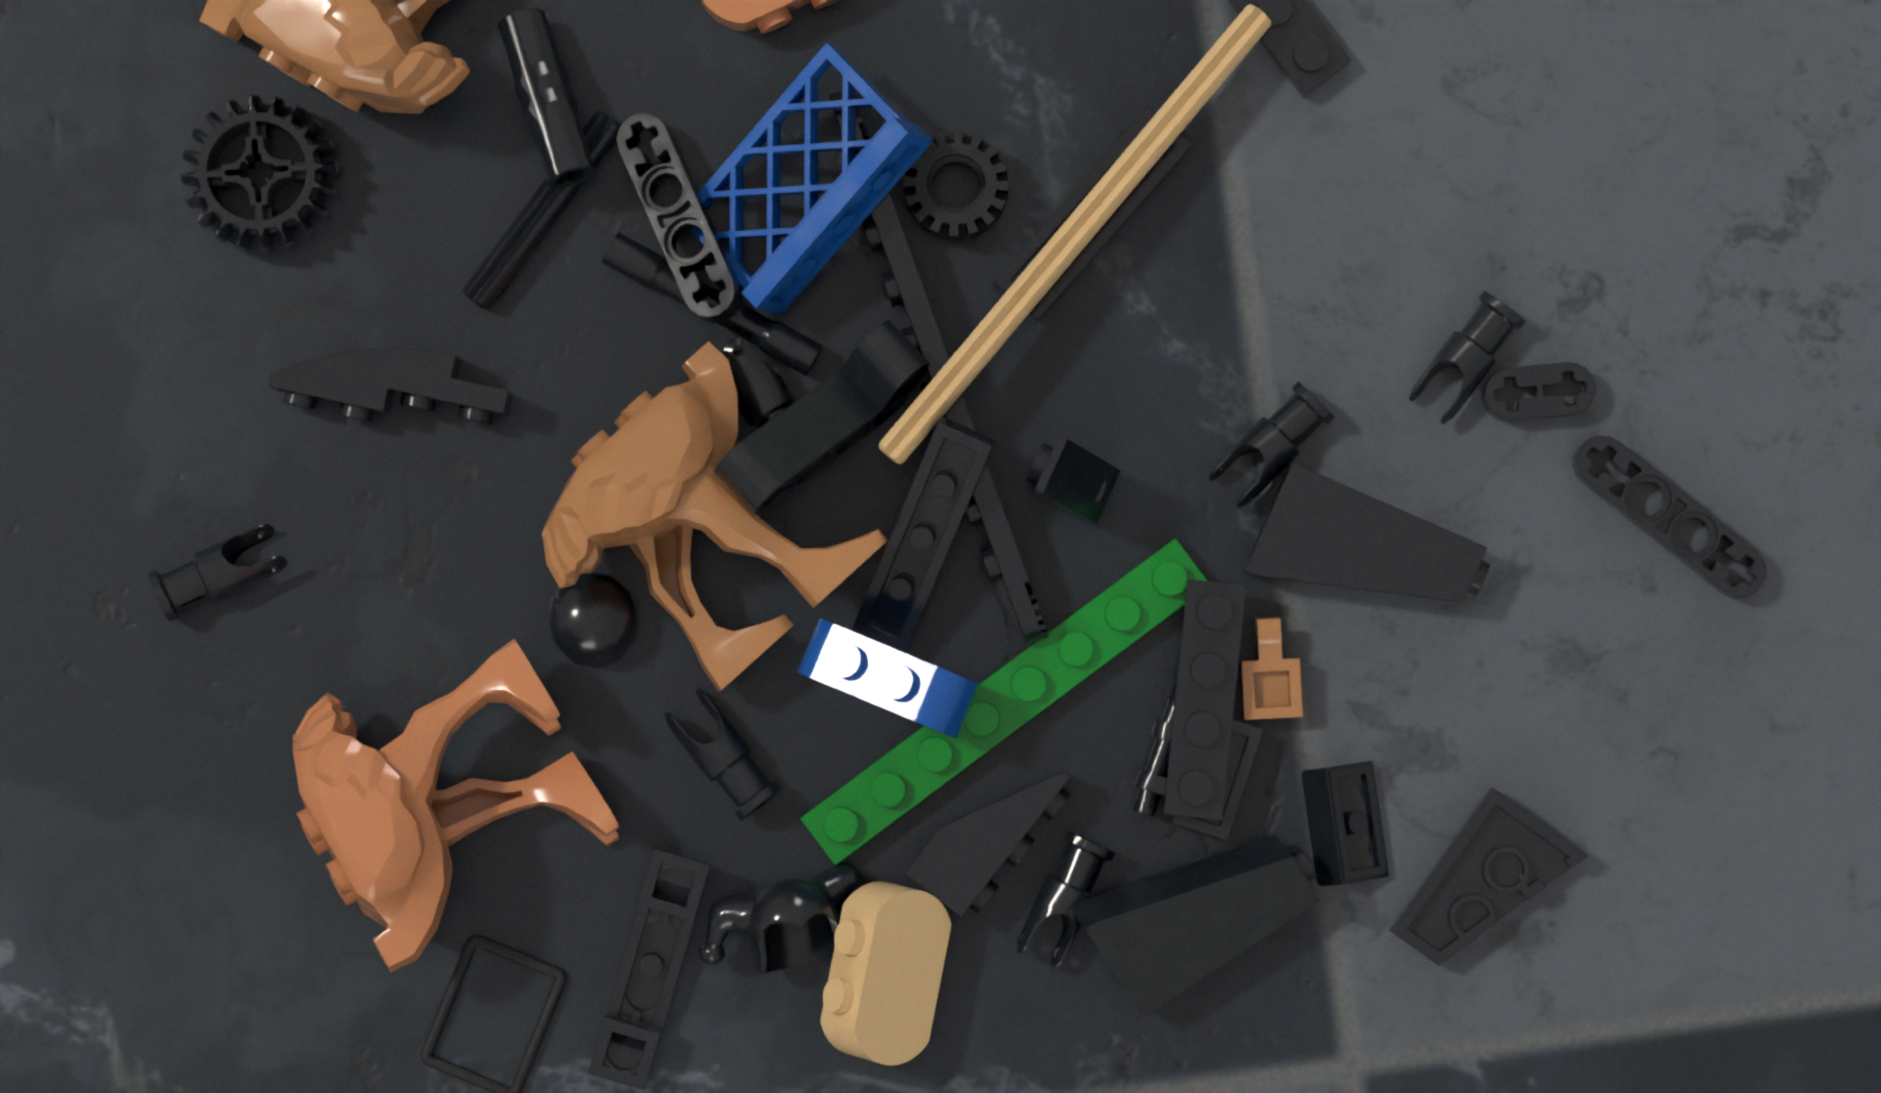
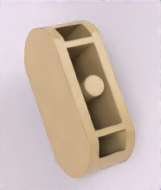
M876 881L861 886L843 903L840 921L834 934L835 947L828 982L823 991V1009L820 1019L826 1038L839 1051L882 1065L893 1066L910 1061L928 1044L952 926L947 910L935 896L925 891L889 882Z

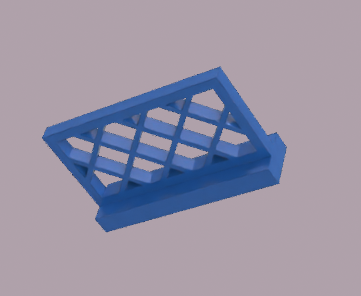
M826 42L699 191L707 210L715 200L730 199V231L717 232L720 241L729 240V249L722 241L721 243L738 282L744 288L741 293L756 309L783 315L933 142L918 125L910 123L833 44ZM833 65L842 74V100L818 102V80ZM856 90L864 97L863 99H856ZM805 96V103H799ZM874 107L886 122L870 140L855 141L856 108ZM842 109V141L818 143V111ZM805 112L804 144L781 145V123L790 113ZM767 141V146L761 147ZM862 149L855 157V150ZM842 151V173L832 184H818V152ZM804 153V185L780 187L781 155ZM767 156V188L743 189L744 166L752 157ZM730 184V190H725L726 187ZM824 193L818 200V194ZM804 194V217L795 227L780 228V196ZM767 197V229L743 230V198ZM696 228L689 229L704 245L705 237L702 230ZM780 237H786L780 244ZM767 238L766 261L753 275L743 265V239Z

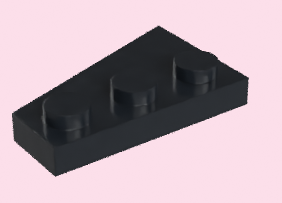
M1490 787L1389 931L1439 966L1493 927L1505 915L1546 888L1545 886L1586 859L1588 855L1500 792Z

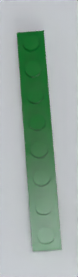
M1176 538L1050 631L1048 633L1049 637L1035 642L979 684L957 739L923 726L801 817V821L833 864L837 865L1182 607L1185 601L1186 582L1188 579L1207 581Z

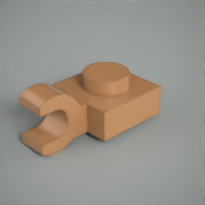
M1255 618L1257 659L1240 660L1243 719L1303 717L1300 658H1282L1281 618Z

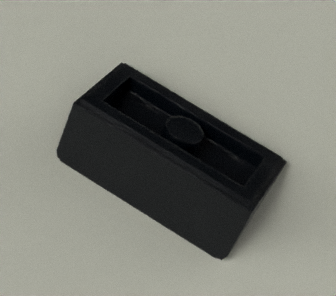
M1373 761L1304 770L1302 772V783L1314 867L1318 875L1316 877L1318 885H1343L1389 877Z

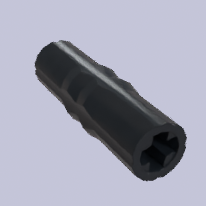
M528 8L513 12L499 21L498 28L513 72L515 92L523 105L524 120L532 133L548 186L564 188L579 184L593 176L595 168L579 121L577 102L570 91L569 76L560 62L544 10L539 8Z

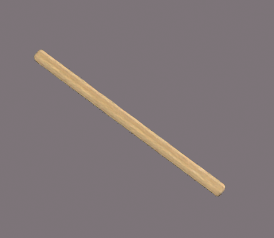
M1249 4L1242 10L883 437L878 447L890 460L899 465L907 460L941 417L944 416L1269 29L1272 21L1261 9Z

